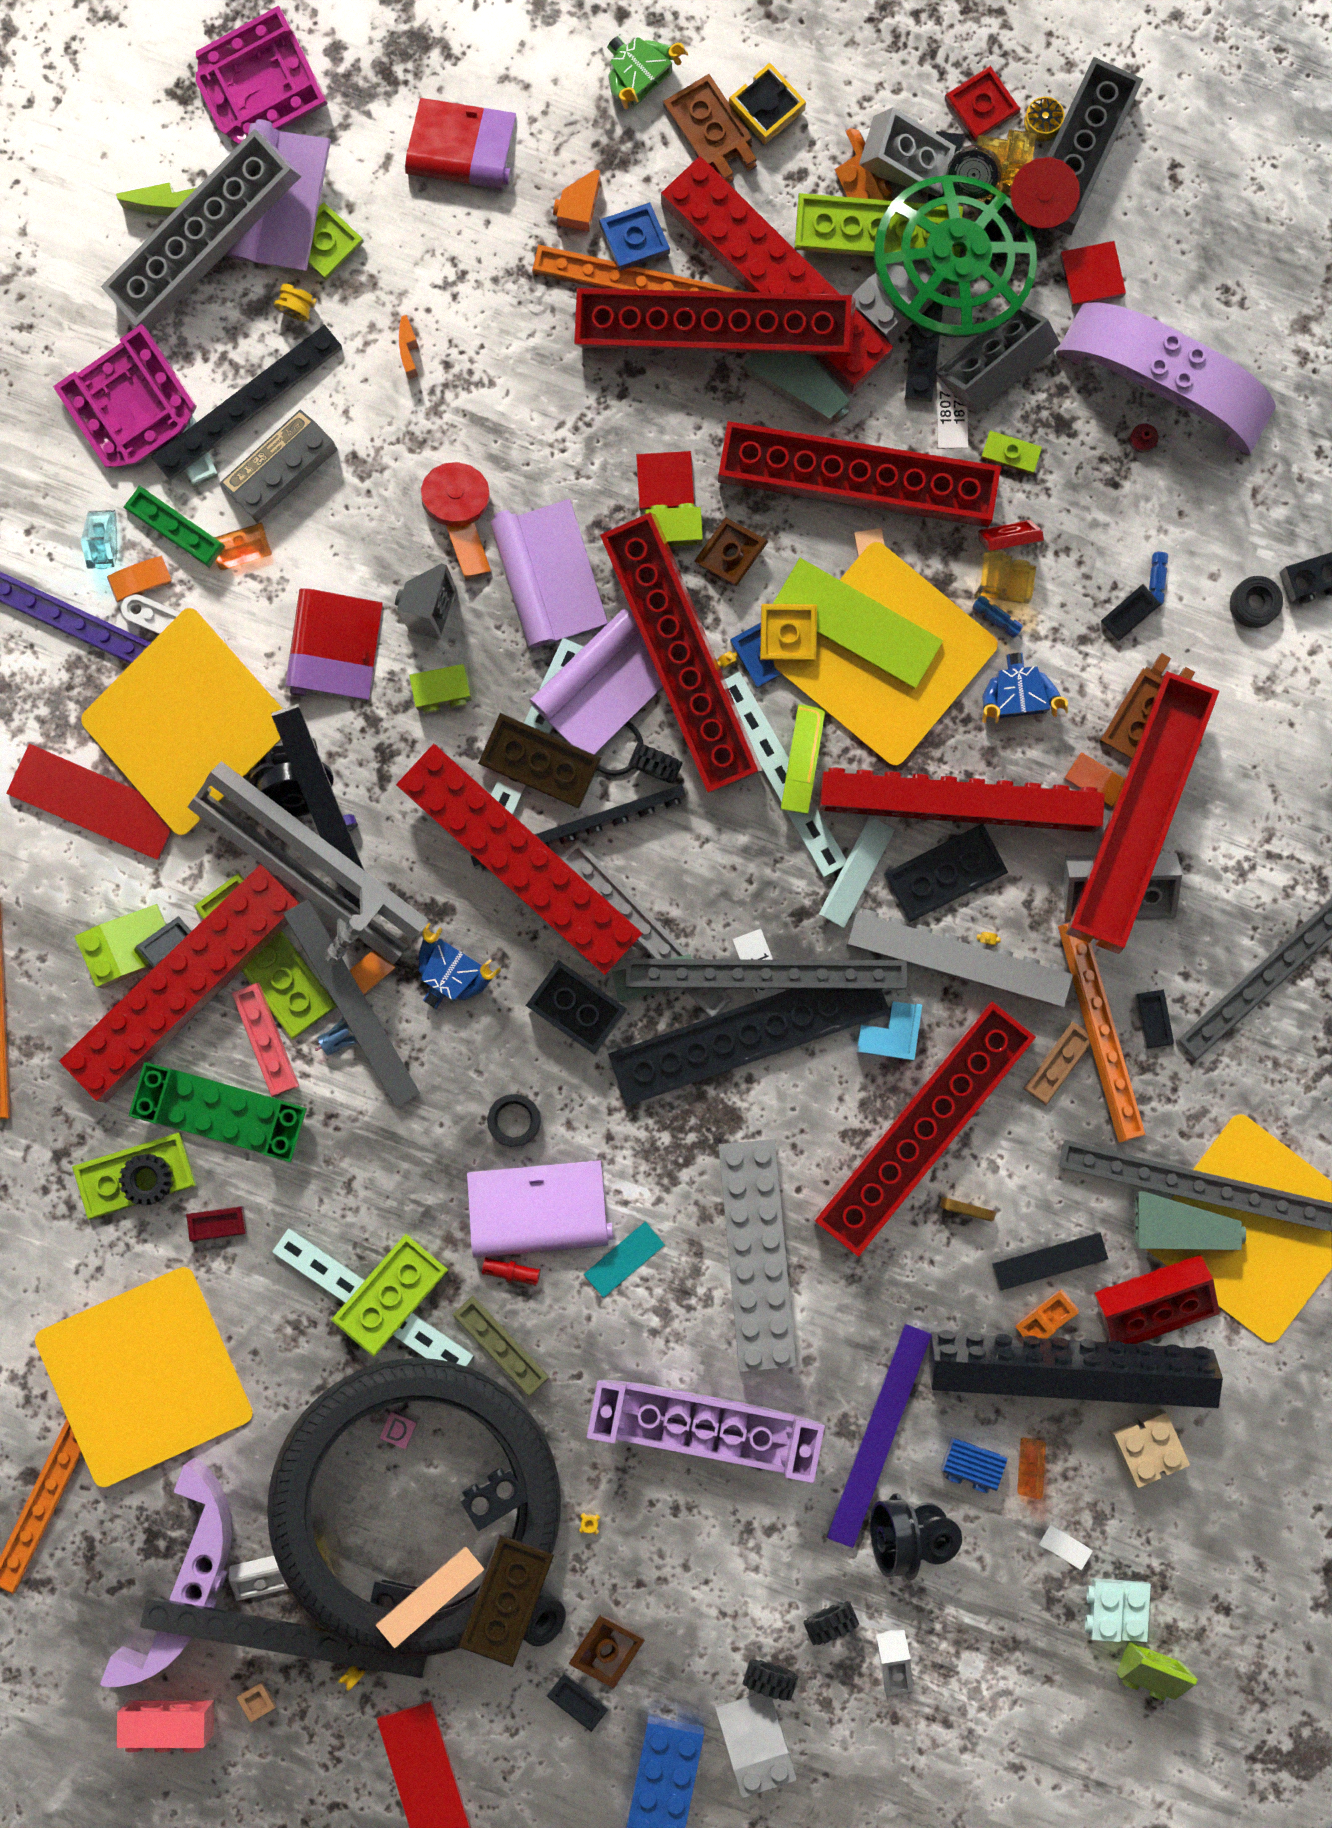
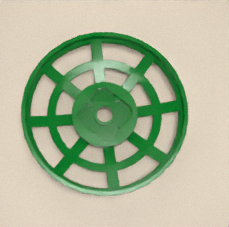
M942 175L917 182L904 190L890 204L881 218L873 247L877 279L892 306L905 319L917 327L941 336L966 338L982 335L998 328L1020 309L1028 297L1035 280L1037 254L1033 233L1029 225L1016 215L1011 200L1004 193L990 184L966 176ZM953 182L975 186L989 192L995 198L989 205H986L974 198L956 196ZM936 183H941L944 197L929 201L917 211L903 203L910 195L924 187ZM958 204L972 206L981 210L982 214L975 222L961 218ZM1004 204L1012 211L1021 224L1028 243L1013 242L1008 226L997 214ZM946 205L949 219L937 225L924 215L934 208ZM896 212L909 220L902 236L901 251L884 254L886 230L892 216ZM991 219L999 227L1005 242H990L984 228ZM918 225L930 235L925 247L910 249L912 233L915 226ZM952 247H962L965 251V256L962 258L954 256ZM1007 253L1006 267L1003 275L1000 277L989 267L992 254ZM1015 254H1030L1028 276L1018 296L1007 282L1014 269ZM926 259V263L933 273L926 283L917 274L912 263L913 260ZM903 262L908 278L915 288L919 290L910 304L900 296L894 287L886 265ZM983 276L993 288L982 295L971 298L970 284ZM942 281L958 286L960 299L946 297L934 290ZM999 293L1011 304L1007 310L995 318L983 323L973 324L972 307L987 303ZM927 299L942 306L960 308L961 325L940 323L925 317L918 311Z

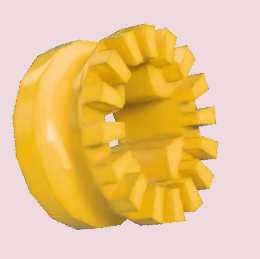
M351 1666L338 1682L340 1684L344 1683L346 1690L350 1691L366 1672Z

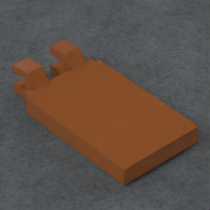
M710 74L705 75L663 101L664 108L696 156H701L728 183L734 181V173L727 163L738 156L747 172L757 167V158L750 149L752 147L751 135Z
M1161 653L1151 669L1147 666L1145 669H1141L1099 741L1132 758L1163 677L1162 673L1171 660L1170 657ZM1185 667L1179 676L1191 680L1195 672Z

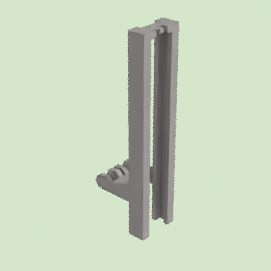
M222 761L210 772L204 784L187 807L337 921V937L324 953V958L333 965L342 959L357 938L361 939L393 965L408 946L372 919L376 913L380 914L412 940L428 921L426 917ZM209 787L215 788L359 898L360 909L210 796L211 788Z

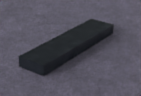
M1097 1232L994 1262L992 1266L999 1290L1003 1291L1102 1262L1109 1258L1101 1232Z

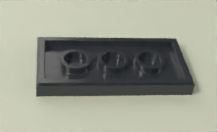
M982 823L885 872L884 876L908 923L1009 872Z

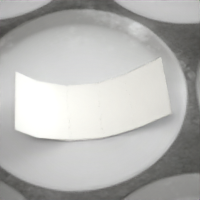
M1051 1525L1039 1543L1040 1546L1060 1556L1081 1571L1093 1552L1079 1541Z

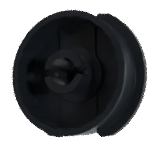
M312 738L318 751L316 740ZM278 743L260 760L261 766L253 771L249 778V783L292 816L298 817L311 814L283 743ZM322 762L332 787L334 782L333 772L329 766Z
M898 1493L893 1494L889 1500L877 1501L873 1506L870 1519L871 1544L876 1563L884 1576L895 1577L905 1575L908 1581L914 1580L918 1575L921 1560L935 1565L944 1564L953 1559L959 1552L962 1545V1532L952 1519L946 1517V1514L939 1506L925 1502L912 1507L904 1499H901V1495Z

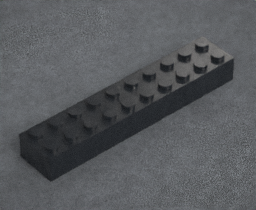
M949 1330L931 1331L928 1362L931 1387L934 1391L1219 1409L1223 1377L1214 1349L1207 1347L1187 1348L1174 1344L1156 1346L1149 1343L1124 1344L1120 1341L1096 1342L1091 1339L1077 1341L1067 1340L1062 1337L1045 1339L1032 1335L1014 1337L1007 1334L982 1335L978 1332L966 1334L954 1333Z

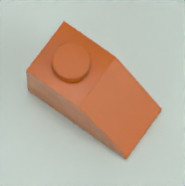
M595 169L562 190L561 198H556L553 215L557 216L558 226L590 232L601 182L600 170Z

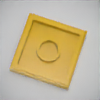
M761 604L760 660L816 661L817 604Z

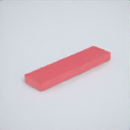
M260 982L232 992L271 1097L299 1087Z

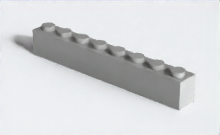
M863 909L862 913L856 912L846 944L848 947L893 960H907V964L1054 1007L1062 1008L1065 1005L1073 974L1066 973V967L1051 964L1050 968L1039 965V959L1024 956L1023 960L1014 958L1011 951L997 948L996 952L986 949V944L970 940L969 944L959 942L960 937L944 932L943 936L932 934L933 929L926 926L916 925V929L905 926L906 921L894 917H890L889 921L878 918L879 913Z

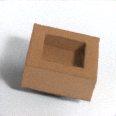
M263 1681L236 1697L250 1723L277 1706Z

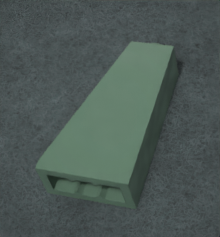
M754 353L744 362L743 371L747 375L826 425L831 424L834 420L836 423L840 422L849 413L847 409L850 405V399L811 355Z
M1135 1191V1248L1242 1250V1244L1246 1242V1228L1241 1227V1221L1147 1192Z

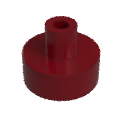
M1143 423L1133 429L1129 442L1135 451L1147 453L1156 446L1159 435L1154 426Z

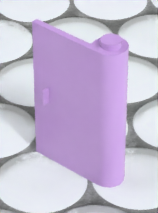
M257 119L256 123L250 124L248 135L256 129L266 136L302 177L226 253V256L241 261L307 271L331 139L281 132L272 127L273 123Z
M571 499L519 516L517 514H510L509 510L501 511L494 515L495 519L490 523L528 648L544 646L562 640V638L578 635L608 624Z
M622 609L529 700L533 708L568 743L593 754H596L663 688L631 609L629 611Z
M601 1160L467 1173L473 1258L608 1246V1240H613L612 1223H606Z

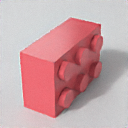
M129 1700L117 1712V1748H125L126 1752H141L143 1748H154V1752L164 1753L172 1751V1748H183V1752L194 1753L204 1748L214 1735V1700Z

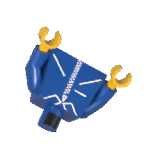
M1023 653L1006 655L1008 669L998 671L996 677L989 680L982 695L983 723H986V719L989 716L993 717L997 724L1001 718L1045 714L1050 710V706L1053 717H1057V709L1059 708L1064 709L1066 714L1068 713L1067 699L1061 697L1057 687L1045 673L1039 672L1037 666L1024 667Z
M428 923L422 931L423 941L419 950V973L422 975L421 980L430 985L431 988L422 1001L437 1009L445 995L456 1002L458 999L466 1001L481 994L490 981L501 972V968L499 967L494 972L491 971L489 964L492 960L487 961L483 965L477 963L440 939L441 927H439L436 934L432 933L429 929L431 923Z

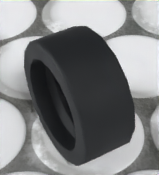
M519 1094L504 1095L497 1099L489 1109L487 1116L488 1130L492 1137L502 1145L509 1147L523 1146L532 1141L539 1132L541 1125L540 1111L536 1104L526 1096ZM509 1104L522 1105L530 1114L531 1123L529 1129L519 1137L505 1135L498 1126V1115Z

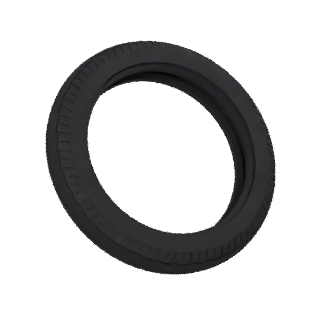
M406 1358L386 1361L356 1371L332 1385L307 1407L293 1425L279 1451L270 1480L267 1506L269 1537L277 1566L289 1590L303 1609L330 1633L354 1646L384 1655L421 1657L459 1649L458 1644L480 1585L460 1599L442 1606L394 1648L376 1626L393 1609L378 1606L364 1600L345 1587L333 1575L325 1564L314 1540L311 1525V1497L318 1470L329 1449L359 1419L383 1407L412 1401L440 1403L467 1413L484 1425L501 1445L509 1460L513 1475L528 1499L527 1502L517 1507L516 1521L511 1538L553 1553L558 1536L561 1514L559 1477L550 1446L538 1423L526 1407L498 1382L469 1367L438 1359Z

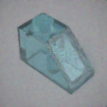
M116 510L88 511L81 538L87 569L105 570L115 567L118 554Z

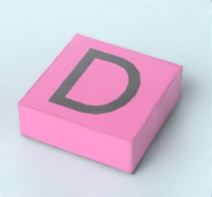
M391 1411L380 1439L406 1449L417 1422Z

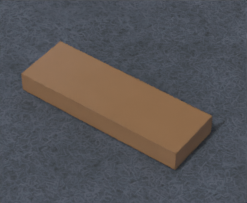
M1072 1021L1023 1090L1046 1106L1091 1045L1088 1032Z

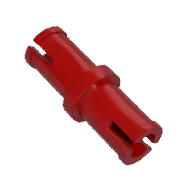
M485 1257L482 1267V1275L506 1279L507 1283L516 1281L534 1285L535 1287L538 1285L541 1269L517 1265L516 1261L511 1260L508 1263L489 1259L488 1257Z

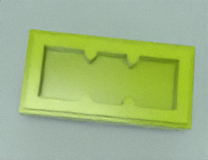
M989 431L981 459L1033 475L1042 447Z

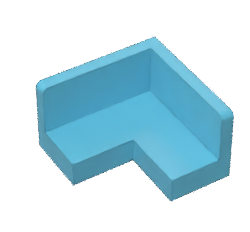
M892 1001L888 1029L860 1025L856 1053L908 1061L915 1060L922 1004L914 1005Z

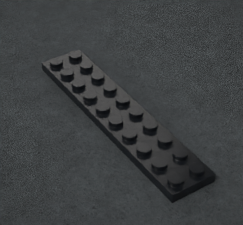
M789 989L608 1053L627 1107L890 1014V1010L882 990Z

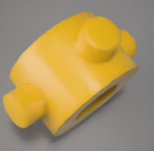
M729 651L717 659L719 667L725 669L737 661L738 654Z
M981 932V935L977 934V940L986 945L996 946L997 943L1001 942L998 934Z
M582 1513L580 1515L582 1519L581 1528L579 1529L580 1533L598 1534L599 1530L597 1527L600 1516L598 1514L594 1516Z

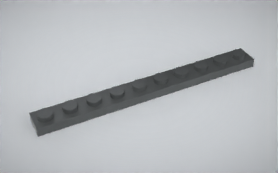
M626 959V988L907 990V960Z
M1063 1139L1057 1167L1332 1232L1331 1202Z

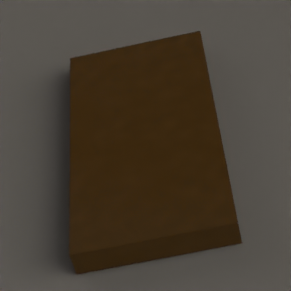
M500 713L478 764L580 809L602 757Z
M499 1534L458 1647L513 1667L554 1554Z

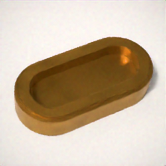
M942 1197L940 1202L941 1208L990 1222L995 1220L997 1211Z

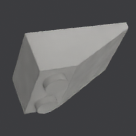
M892 107L873 117L859 165L882 179L910 187L917 182L931 177L948 175L956 146ZM936 183L924 187L920 191L941 196L943 189L941 183Z
M913 260L912 263L917 274L926 283L933 273L926 261ZM903 262L886 265L894 287L900 296L910 304L919 290L915 288L908 278ZM876 273L869 277L852 294L856 299L855 309L891 345L912 324L892 306L880 286ZM942 281L934 291L942 294L950 284ZM927 299L918 312L922 314L933 301Z
M756 1693L715 1707L742 1798L797 1781L794 1765L772 1697Z

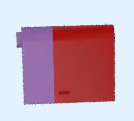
M420 98L406 154L405 174L503 190L504 184L509 185L511 168H506L507 155L516 113Z
M299 589L285 688L290 689L289 693L297 696H306V692L319 691L369 700L383 602L315 589Z

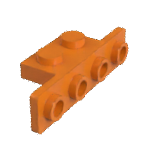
M849 128L846 130V134L856 155L834 169L847 197L894 201L891 196L893 190L889 182L859 165L865 141L859 130Z

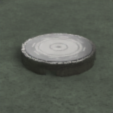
M975 144L965 146L954 154L948 164L946 175H961L975 178L997 189L1002 177V167L1000 160L993 151ZM953 182L957 196L970 197L981 201L992 195L975 186Z

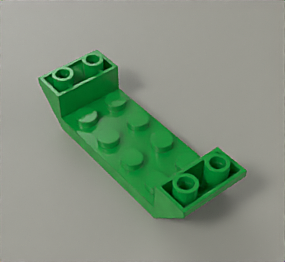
M144 1062L128 1116L263 1153V1155L291 1163L307 1108L179 1070Z

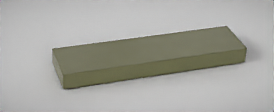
M474 1295L452 1314L528 1397L550 1378Z

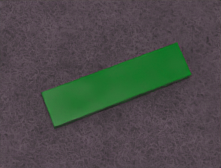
M140 485L123 507L208 568L212 566L226 547L222 542Z

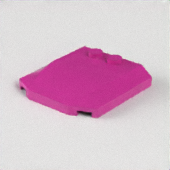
M279 5L196 51V58L198 59L196 83L218 129L237 144H240L248 136L250 124L256 123L257 119L273 123L272 127L280 131L328 104L311 65Z
M140 324L119 339L121 343L83 370L72 372L53 386L94 451L107 468L139 464L181 435L197 408L193 398L143 324Z

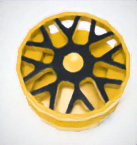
M1040 97L1031 102L1024 117L1026 133L1034 140L1043 142L1057 136L1064 121L1062 105L1052 97Z
M282 284L279 290V300H275L273 306L291 318L308 322L310 310L315 307L317 299L314 298L312 301L313 295L302 289H295L293 285Z

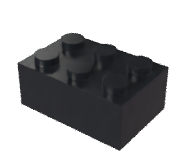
M559 960L525 1005L594 1055L597 1054L627 1012L626 1007Z

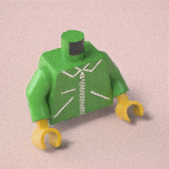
M616 36L607 46V49L615 56L610 61V72L608 74L611 93L622 102L624 109L629 108L628 102H631L635 107L672 74V62L670 60H673L676 65H680L682 61L679 56H688L687 50L682 43H675L671 46L652 40L644 41L640 37H636L626 45L619 36Z

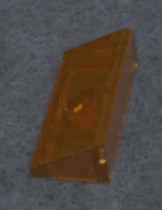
M262 522L214 537L226 546L215 560L220 570L229 569L272 554Z
M1022 1437L1020 1439L1017 1492L1020 1495L1035 1499L1043 1498L1046 1443L1041 1438Z

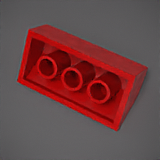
M1201 1255L1184 1259L1173 1265L1159 1268L1145 1275L1134 1277L1128 1281L1094 1292L1098 1311L1110 1342L1120 1341L1124 1344H1138L1220 1314L1214 1280Z

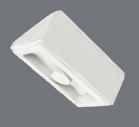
M274 1556L232 1565L229 1568V1582L236 1601L289 1589L279 1571Z

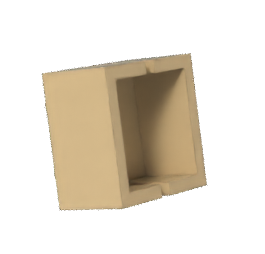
M1162 1409L1138 1418L1140 1425L1144 1426L1142 1429L1139 1428L1138 1424L1131 1421L1109 1431L1130 1480L1137 1488L1161 1479L1160 1472L1170 1475L1190 1466L1167 1412Z

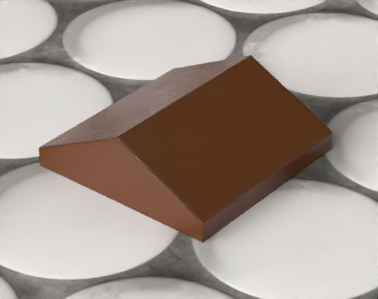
M725 517L694 562L720 581L737 587L768 541Z
M599 1615L569 1664L604 1684L615 1688L645 1639L619 1621Z

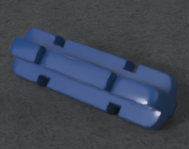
M1158 551L1152 555L1151 564L1154 566L1151 568L1149 590H1151V593L1162 605L1164 603V593L1162 591L1165 590L1167 568L1165 566L1168 564V553Z
M979 596L973 604V609L980 614L984 613L985 618L1000 629H1006L1005 632L1015 638L1022 630V624L1015 619L1014 621L1011 620L1009 614L995 604L991 605L989 603L990 600L984 596Z

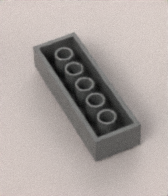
M1093 57L1047 157L1064 161L1074 170L1079 181L1080 198L1075 211L1065 222L1053 227L1070 236L1143 82V78L1096 57Z

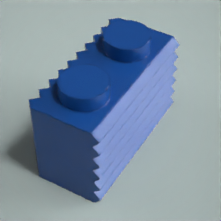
M951 1437L941 1471L946 1473L945 1478L961 1484L964 1479L973 1483V1489L988 1493L989 1489L998 1490L1007 1458L1002 1454Z

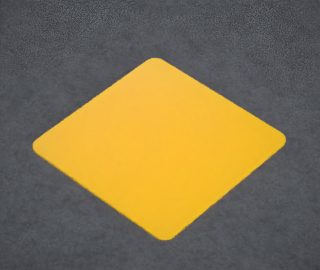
M873 542L867 546L841 577L840 581L943 640L916 689L906 685L817 633L816 661L774 660V666L782 675L891 765H899L908 757L994 654L998 643L992 634L889 548L880 542Z
M186 608L84 711L81 722L83 727L176 834L185 835L202 820L201 817L187 807L204 784L210 772L222 761L241 777H244L281 740L271 713L283 708L200 613L193 608ZM212 786L209 787L211 788L209 795L218 802L225 797Z
M1242 1114L1231 1118L1193 1169L1332 1203L1331 1180L1250 1118ZM1173 1195L1170 1200L1241 1221V1227L1246 1228V1242L1242 1244V1250H1146L1166 1266L1201 1255L1213 1277L1218 1306L1263 1341L1268 1343L1276 1342L1332 1269V1232Z
M181 1267L46 1327L35 1336L36 1347L92 1478L100 1487L113 1485L246 1424L252 1418V1407L197 1280L189 1268Z

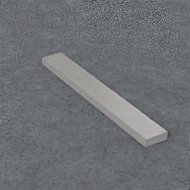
M579 840L560 856L567 865L643 933L637 942L654 959H670L688 955L682 946ZM683 988L710 1017L716 1016L733 1000L723 989Z

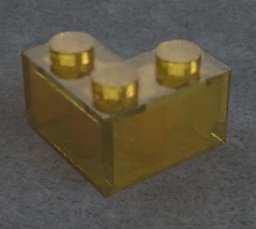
M1009 129L1006 139L979 135L975 150L989 155L997 165L998 181L1011 186L1014 175L1024 164L1033 159L1036 133Z
M1002 550L985 552L978 564L974 596L1029 604L1033 596L1036 566L1030 565L1029 561L1019 559L1014 560L1012 563L1013 556L1006 555V552Z

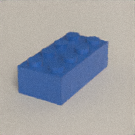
M648 1715L626 1828H686L704 1738V1727Z

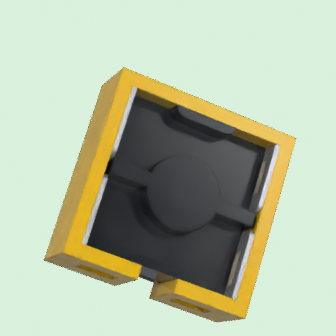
M768 63L753 77L752 84L749 86L744 84L729 97V104L737 116L764 145L803 113L806 108V101L771 63Z

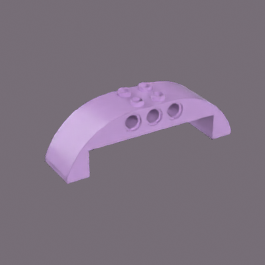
M1106 303L1082 304L1056 352L1078 365H1081L1086 356L1230 433L1225 443L1247 455L1251 454L1276 408L1275 402L1267 389L1253 375L1229 358L1160 321L1124 307Z
M598 1380L587 1438L615 1444V1440L781 1472L784 1473L785 1478L814 1483L825 1425L778 1410L682 1390L625 1381Z
M193 1458L184 1464L174 1493L206 1505L169 1600L215 1608L217 1599L214 1598V1594L217 1593L219 1588H222L228 1574L227 1571H224L231 1548L232 1516L227 1497L220 1482L201 1460ZM205 1558L210 1559L213 1566L208 1565L205 1562ZM194 1585L199 1586L202 1590V1593H199L195 1589ZM157 1631L148 1656L122 1646L110 1657L100 1685L104 1687H120L138 1683L154 1676L166 1668L191 1643L194 1637Z

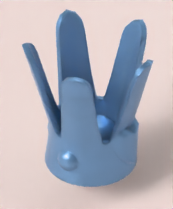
M344 1018L329 1032L317 1037L321 1046L316 1048L315 1051L323 1049L326 1055L329 1056L339 1051L340 1048L357 1044L354 1036L345 1038L349 1035V1030L347 1029L348 1025L346 1022L341 1024Z

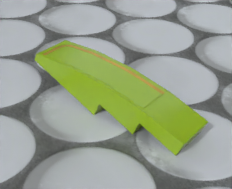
M169 182L116 193V196L124 209L170 216L196 188L175 192Z
M798 704L780 810L808 815L825 716L823 708Z

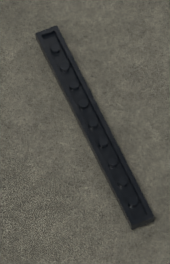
M936 131L937 135L956 146L952 159L953 162L961 154L963 134ZM942 192L941 196L928 193L927 203L939 197H944V193ZM933 302L922 315L941 323L943 306ZM914 324L904 399L932 402L940 335L923 330Z
M150 1596L146 1597L140 1621V1628L422 1678L427 1656L400 1657L371 1652L338 1638L324 1628Z

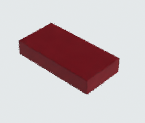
M243 1206L186 1214L189 1242L247 1234Z

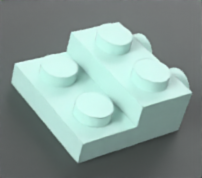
M1092 1578V1586H1087L1086 1593L1087 1603H1091L1090 1615L1086 1614L1085 1632H1089V1637L1092 1640L1147 1642L1151 1584L1149 1582Z

